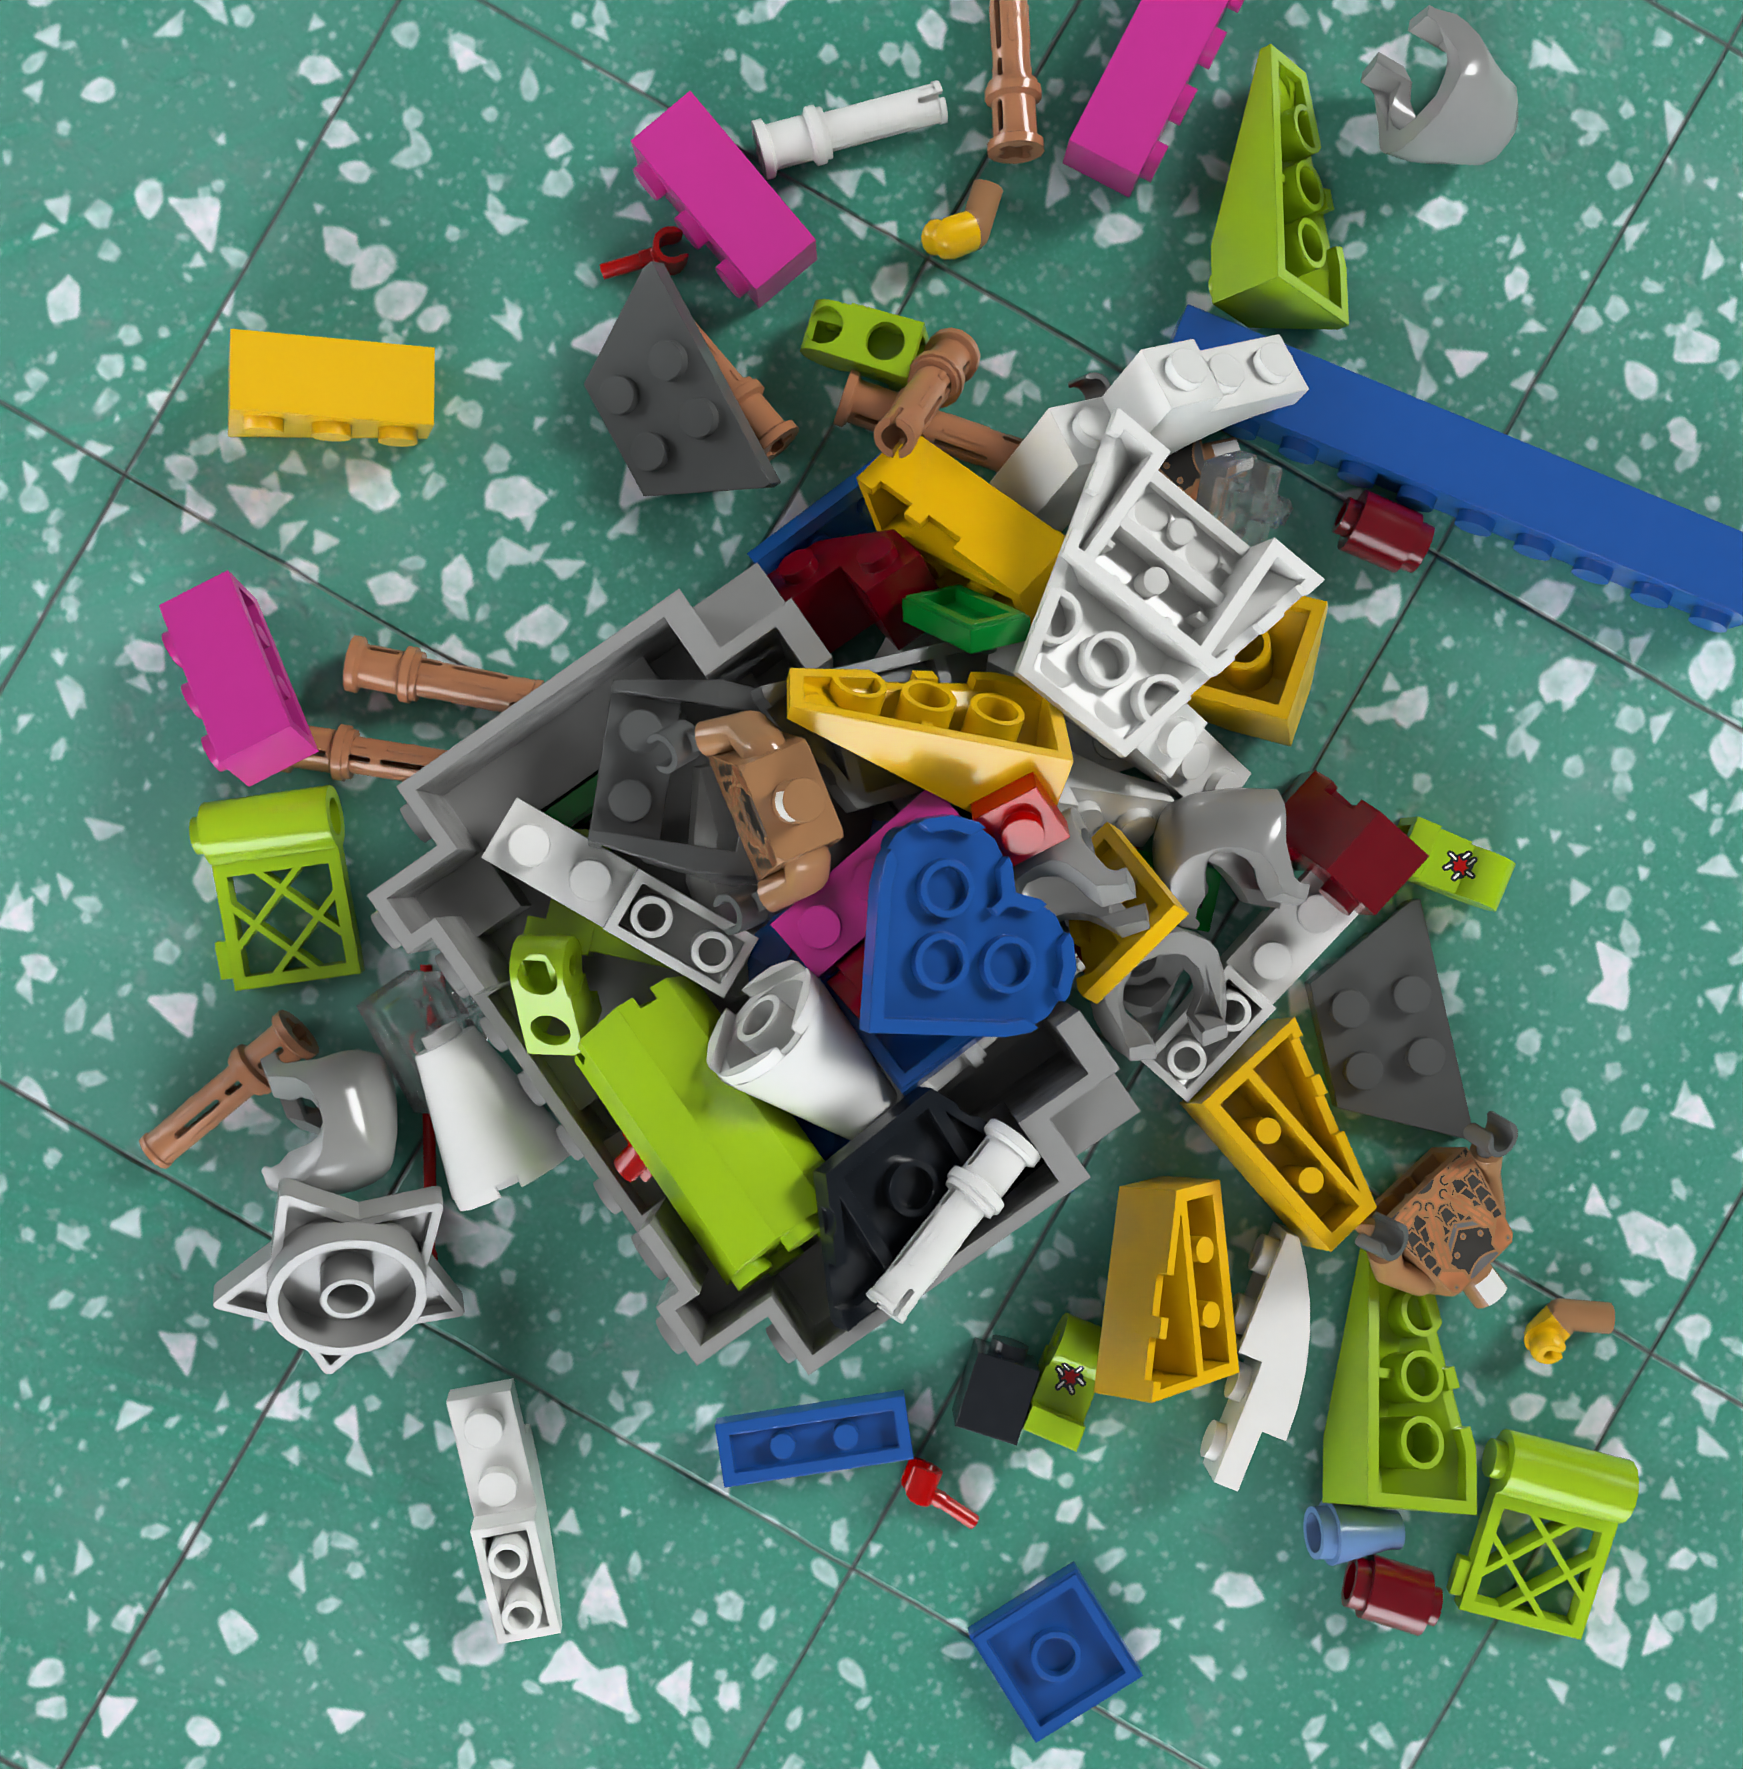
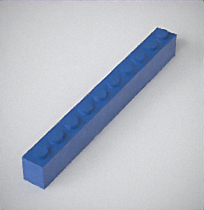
M1188 304L1176 324L1169 344L1194 339L1199 350H1205L1267 336ZM1287 344L1285 345L1309 390L1293 405L1248 418L1222 429L1229 435L1243 440H1255L1256 436L1280 445L1278 452L1292 461L1310 465L1314 464L1316 460L1338 469L1337 476L1351 485L1370 489L1375 484L1397 493L1396 501L1412 510L1429 513L1436 509L1456 518L1454 524L1468 533L1484 537L1491 536L1494 533L1514 541L1513 549L1529 558L1547 561L1553 557L1573 566L1572 574L1585 581L1602 585L1609 584L1611 581L1631 589L1630 597L1641 604L1661 609L1668 608L1669 605L1689 613V622L1702 629L1723 633L1727 629L1743 625L1742 531Z

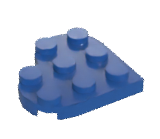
M941 814L915 818L904 826L890 829L884 835L881 849L876 855L869 882L860 1030L868 1033L1009 1037L1033 1032L1038 1028L1035 1024L1048 1017L1058 1001L1065 1002L1069 997L1076 972L1074 940L1071 934L1063 932L1056 915L1044 907L1047 904L1041 899L1016 893L1013 864L1008 856L1002 855L995 839L983 830L985 827L981 823L956 815Z

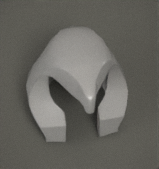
M1428 5L1410 20L1408 31L1447 53V66L1444 78L1437 95L1417 116L1415 115L1410 102L1412 81L1404 66L1380 52L1376 54L1362 73L1361 83L1368 86L1374 94L1380 149L1384 154L1409 162L1484 165L1497 158L1516 131L1518 125L1517 87L1504 75L1480 35L1468 22L1457 14L1439 10Z
M1239 787L1194 793L1168 803L1157 820L1152 846L1153 870L1189 913L1178 924L1179 927L1197 929L1200 925L1196 919L1197 908L1208 893L1209 886L1206 882L1205 872L1207 863L1212 865L1221 874L1241 902L1280 909L1281 903L1298 906L1307 900L1310 884L1300 883L1294 877L1286 843L1285 803L1278 789Z
M1074 806L1061 812L1067 821L1070 838L1013 866L1016 893L1041 899L1047 904L1044 907L1054 913L1059 922L1064 920L1089 921L1123 938L1150 929L1149 913L1145 903L1127 909L1120 903L1136 898L1133 877L1126 867L1112 870L1107 868L1097 858L1090 833L1082 815Z
M1176 926L1098 1004L1090 1001L1094 1020L1111 1046L1126 1056L1129 1061L1157 1059L1156 1045L1152 1039L1158 1032L1160 1019L1175 983L1183 970L1189 973L1193 983V999L1186 1012L1193 1035L1202 1047L1228 1037L1227 1024L1225 1022L1227 1009L1226 984L1219 953L1209 940L1198 933ZM1125 1009L1132 1014L1134 1019L1125 1012Z
M356 1049L341 1051L318 1059L284 1063L276 1052H273L260 1059L272 1094L275 1098H280L286 1117L300 1129L318 1134L310 1143L290 1151L279 1164L272 1168L263 1167L262 1174L268 1188L277 1192L279 1180L285 1177L340 1195L371 1185L390 1170L397 1142V1099L390 1064L380 1054ZM303 1098L312 1100L317 1107L311 1108L305 1105Z

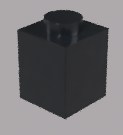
M993 1335L991 1342L974 1338L952 1407L956 1427L1017 1446L1040 1374L1035 1356L1027 1354L1029 1350L1027 1345L1002 1335Z

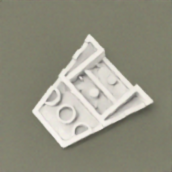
M1116 408L1110 417L1013 674L1114 754L1123 758L1191 699V695L1211 677L1217 676L1235 660V656L1258 635L1266 633L1285 616L1283 613L1302 596L1310 594L1325 579L1275 537L1252 547L1247 545L1158 471L1171 451L1120 408Z

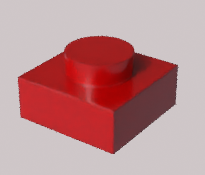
M1034 772L970 804L973 821L979 822L985 827L983 830L995 839L1002 855L1008 856L1013 866L1070 838L1066 819Z

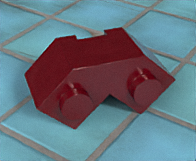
M895 529L816 541L806 549H799L787 555L781 561L779 567L767 575L785 602L789 599L794 601L829 653L841 647L872 624H875L898 650H901L925 633V631L903 621L902 598H906V595L939 589L921 554Z
M1317 770L1301 773L1281 795L1285 803L1286 843L1292 867L1296 871H1312L1322 880L1324 884L1319 888V892L1343 914L1349 916L1355 911L1361 915H1376L1427 860L1429 855L1375 807L1362 799L1357 805L1350 804L1336 791L1338 787L1334 781Z

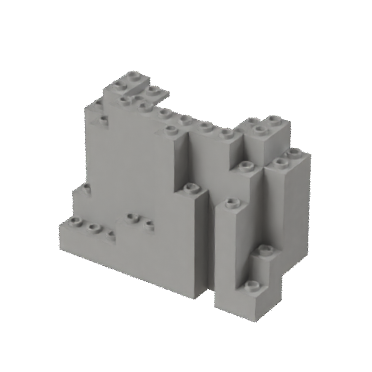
M755 563L694 607L690 605L680 589L676 590L397 785V789L407 802L400 808L403 818L420 840L426 843L432 838L437 846L367 894V897L377 909L376 912L371 914V920L377 931L392 948L397 949L403 946L407 954L439 949L441 953L435 956V961L449 984L462 998L465 999L469 995L472 996L485 1015L479 1023L489 1041L502 1053L507 1049L510 1050L523 1069L517 1077L527 1095L539 1107L547 1103L561 1123V1125L555 1128V1131L562 1145L575 1160L578 1161L585 1157L599 1177V1179L593 1182L598 1196L613 1214L616 1215L623 1211L637 1231L631 1236L632 1242L653 1274L660 1280L669 1277L656 1305L657 1310L661 1314L656 1319V1324L670 1348L678 1355L686 1350L696 1366H698L768 1317L772 1324L766 1327V1332L775 1349L788 1364L798 1359L805 1371L810 1375L891 1317L877 1307L849 1332L835 1327L830 1319L821 1238H818L817 1235H814L800 1246L804 1254L790 1266L772 1277L767 1273L760 1280L739 1292L733 1283L730 1285L725 1283L653 1176L648 1182H644L640 1176L634 1182H629L619 1174L615 1168L614 1160L628 1143L622 1134V1130L575 1063V1056L527 1054L510 983L509 962L511 950L517 936L524 933L528 915L546 919L551 897L481 858L517 797L536 809L545 812L599 773L613 679L725 680L760 687L787 680L790 668L834 669L831 654L794 601L789 599L785 602L759 564ZM681 701L678 720H686L696 727L698 722L742 711ZM702 753L698 758L670 773L660 836L662 841L688 844L693 767L710 763L708 757ZM917 793L875 805L873 819L889 822L920 794ZM591 820L579 829L590 830ZM612 849V852L692 898L686 884L685 873L642 862V858ZM595 952L594 957L582 955V971L586 974L589 990L598 991L602 1007L598 1023L613 1009L631 998H634L639 1006L656 1000V996L650 989L651 986L665 978L684 976L673 969ZM701 986L721 1015L726 1008L736 1015L750 999L747 994L739 997L731 996L729 991L722 998ZM1058 1001L1049 1016L1035 1024L1038 1028L1033 1032L1009 1037H998L984 1049L987 1056L983 1058V1064L977 1069L969 1065L938 1091L957 1103L959 1109L965 1113L978 1116L987 1122L990 1119H996L1014 1129L1034 1146L1045 1163L1002 1199L1005 1205L998 1215H993L990 1219L986 1217L981 1219L925 1293L1090 1179V1175L1076 1156L1141 1111L1115 1075L1120 1070L1117 1063L1082 1013L1066 1002ZM552 1018L546 1033L554 1036H563L569 1034L570 1030L562 1020ZM877 1061L881 1069L884 1071V1073L896 1089V1103H898L905 1096L901 1093V1091L898 1089V1087L895 1085V1083L892 1081V1079L889 1077V1075Z

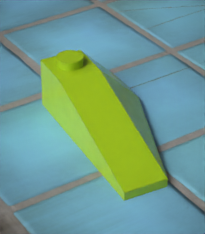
M1272 44L1261 48L1259 51L1211 243L1209 292L1213 305L1248 328L1338 330L1349 326L1347 267L1343 248L1340 246L1330 248L1324 214L1333 211L1334 205L1330 189L1323 188L1320 177L1312 162L1311 156L1320 151L1321 143L1307 75Z
M1362 1248L1359 1251L1323 1435L1322 1503L1477 1515L1476 1445L1471 1426H1462L1453 1389L1460 1386L1455 1367L1446 1366L1437 1334L1442 1324L1436 1296L1433 1294L1415 1296L1378 1282L1373 1275L1367 1252Z

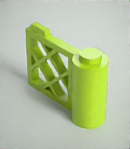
M332 785L203 802L199 806L197 816L190 819L189 836L195 853L198 855L204 854L206 860L212 866L225 940L214 943L221 980L233 979L235 991L361 974L365 971L343 848L345 837L344 817L341 802L335 788ZM328 863L333 890L320 907L291 885L305 866ZM292 868L284 880L271 872ZM255 874L276 889L258 916L237 901L233 881L234 876ZM283 896H286L313 916L295 942L266 922V919ZM334 903H336L338 919L328 913ZM241 919L250 925L244 935ZM320 922L342 937L346 960L323 963L302 948ZM259 931L287 951V954L275 970L251 974L246 947ZM294 958H297L306 965L288 968Z
M1506 1428L1499 1433L1496 1439H1489L1485 1445L1482 1456V1471L1484 1476L1489 1477L1490 1487L1468 1556L1456 1554L1446 1588L1450 1594L1455 1595L1454 1601L1459 1610L1581 1640L1618 1524L1626 1522L1631 1517L1636 1506L1639 1494L1638 1469L1630 1459ZM1504 1509L1530 1515L1537 1529L1503 1546L1496 1534ZM1540 1518L1551 1521L1543 1525ZM1575 1527L1594 1531L1589 1548L1564 1561L1552 1540ZM1494 1543L1498 1550L1490 1553ZM1546 1543L1558 1565L1525 1582L1513 1560ZM1505 1564L1519 1585L1497 1598L1477 1594L1482 1577ZM1580 1573V1576H1579V1579H1578V1582H1577L1576 1579L1574 1578V1576ZM1568 1580L1574 1594L1567 1616L1541 1610L1534 1597ZM1528 1601L1531 1607L1520 1604Z

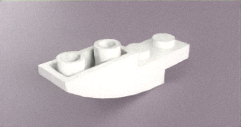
M518 797L515 799L481 857L722 998L726 996L759 939L746 930L734 935L726 934L724 930L736 924L603 846L602 849L588 846L587 837Z
M1305 871L1297 879L1300 883L1310 884L1308 897L1305 902L1298 906L1281 903L1280 909L1270 908L1267 912L1262 910L1220 956L1226 984L1227 1009L1225 1022L1227 1024L1228 1037L1202 1047L1191 1032L1186 1012L1193 999L1192 989L1152 1039L1156 1045L1157 1059L1141 1061L1187 1103L1276 1010L1273 1004L1357 917L1358 913L1355 911L1349 916L1343 914L1321 895L1319 888L1324 882L1312 871Z
M1274 1221L1269 1234H1261L1252 1248L1248 1268L1253 1273L1245 1293L1238 1292L1232 1299L1237 1351L1246 1355L1244 1362L1238 1361L1239 1373L1227 1377L1224 1396L1229 1399L1220 1421L1212 1420L1208 1425L1200 1450L1201 1456L1205 1457L1203 1464L1212 1480L1237 1492L1261 1433L1264 1432L1281 1440H1287L1298 1408L1306 1374L1310 1341V1297L1306 1265L1299 1237L1286 1226Z
M514 1378L451 1389L446 1404L474 1515L470 1533L497 1643L503 1644L561 1633L562 1619L559 1590L541 1473L530 1423L524 1424Z

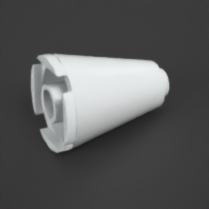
M788 960L772 965L754 977L742 989L750 999L736 1015L728 1008L725 1009L718 1019L708 1042L707 1064L722 1082L850 1141L897 1102L896 1089L823 982L798 961Z
M457 1020L421 1038L426 1049L415 1055L451 1197L460 1211L472 1210L502 1198L499 1190L505 1189L517 1182L523 1187L552 1170L570 1156L556 1134L555 1128L559 1126L558 1122L543 1105L539 1107L530 1099L521 1086L515 1072L475 1026L461 1030Z

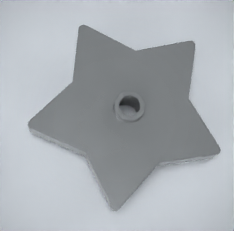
M284 1177L280 1179L271 1241L214 1285V1308L271 1322L278 1333L286 1340L307 1350L325 1374L334 1373L355 1354L369 1352L390 1344L404 1335L415 1324L463 1316L465 1310L462 1291L432 1255L433 1245L443 1212L442 1188L431 1186L357 1202Z

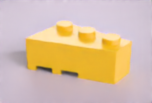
M230 329L228 437L315 438L332 442L349 441L352 438H378V442L384 445L408 447L417 445L418 439H427L434 427L435 347Z
M922 436L917 440L918 442L911 454L904 458H899V449L903 445L901 444L893 458L881 453L856 477L876 530L895 529L921 554L939 588L957 584L1025 612L1026 615L1030 616V623L1032 625L1065 538L1062 532L1046 524Z
M1296 1018L1269 1019L1244 1042L1188 1103L1183 1099L1180 1104L1289 1230L1299 1237L1303 1246L1332 1252L1377 1206L1345 1131H1339L1324 1096L1328 1092L1320 1074L1314 1073L1299 1038L1303 1034Z
M1160 1176L1119 1186L1094 1393L1153 1403L1239 1373L1220 1179Z

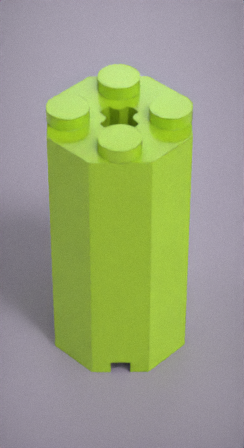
M686 976L665 978L650 987L657 998L656 1000L640 1006L634 998L627 1000L613 1009L581 1038L578 1043V1049L581 1053L575 1055L574 1061L727 1285L733 1283L740 1292L760 1280L767 1273L772 1277L794 1263L804 1254L800 1246L814 1235L821 1238L813 1171L825 1161L791 1113L725 1084L709 1068L706 1061L708 1042L721 1014L700 984Z

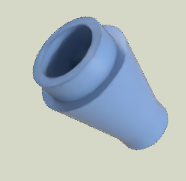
M1321 1501L1319 1506L1308 1507L1304 1515V1539L1310 1556L1315 1560H1325L1330 1566L1387 1550H1400L1405 1543V1526L1397 1510H1379L1363 1506L1322 1503Z

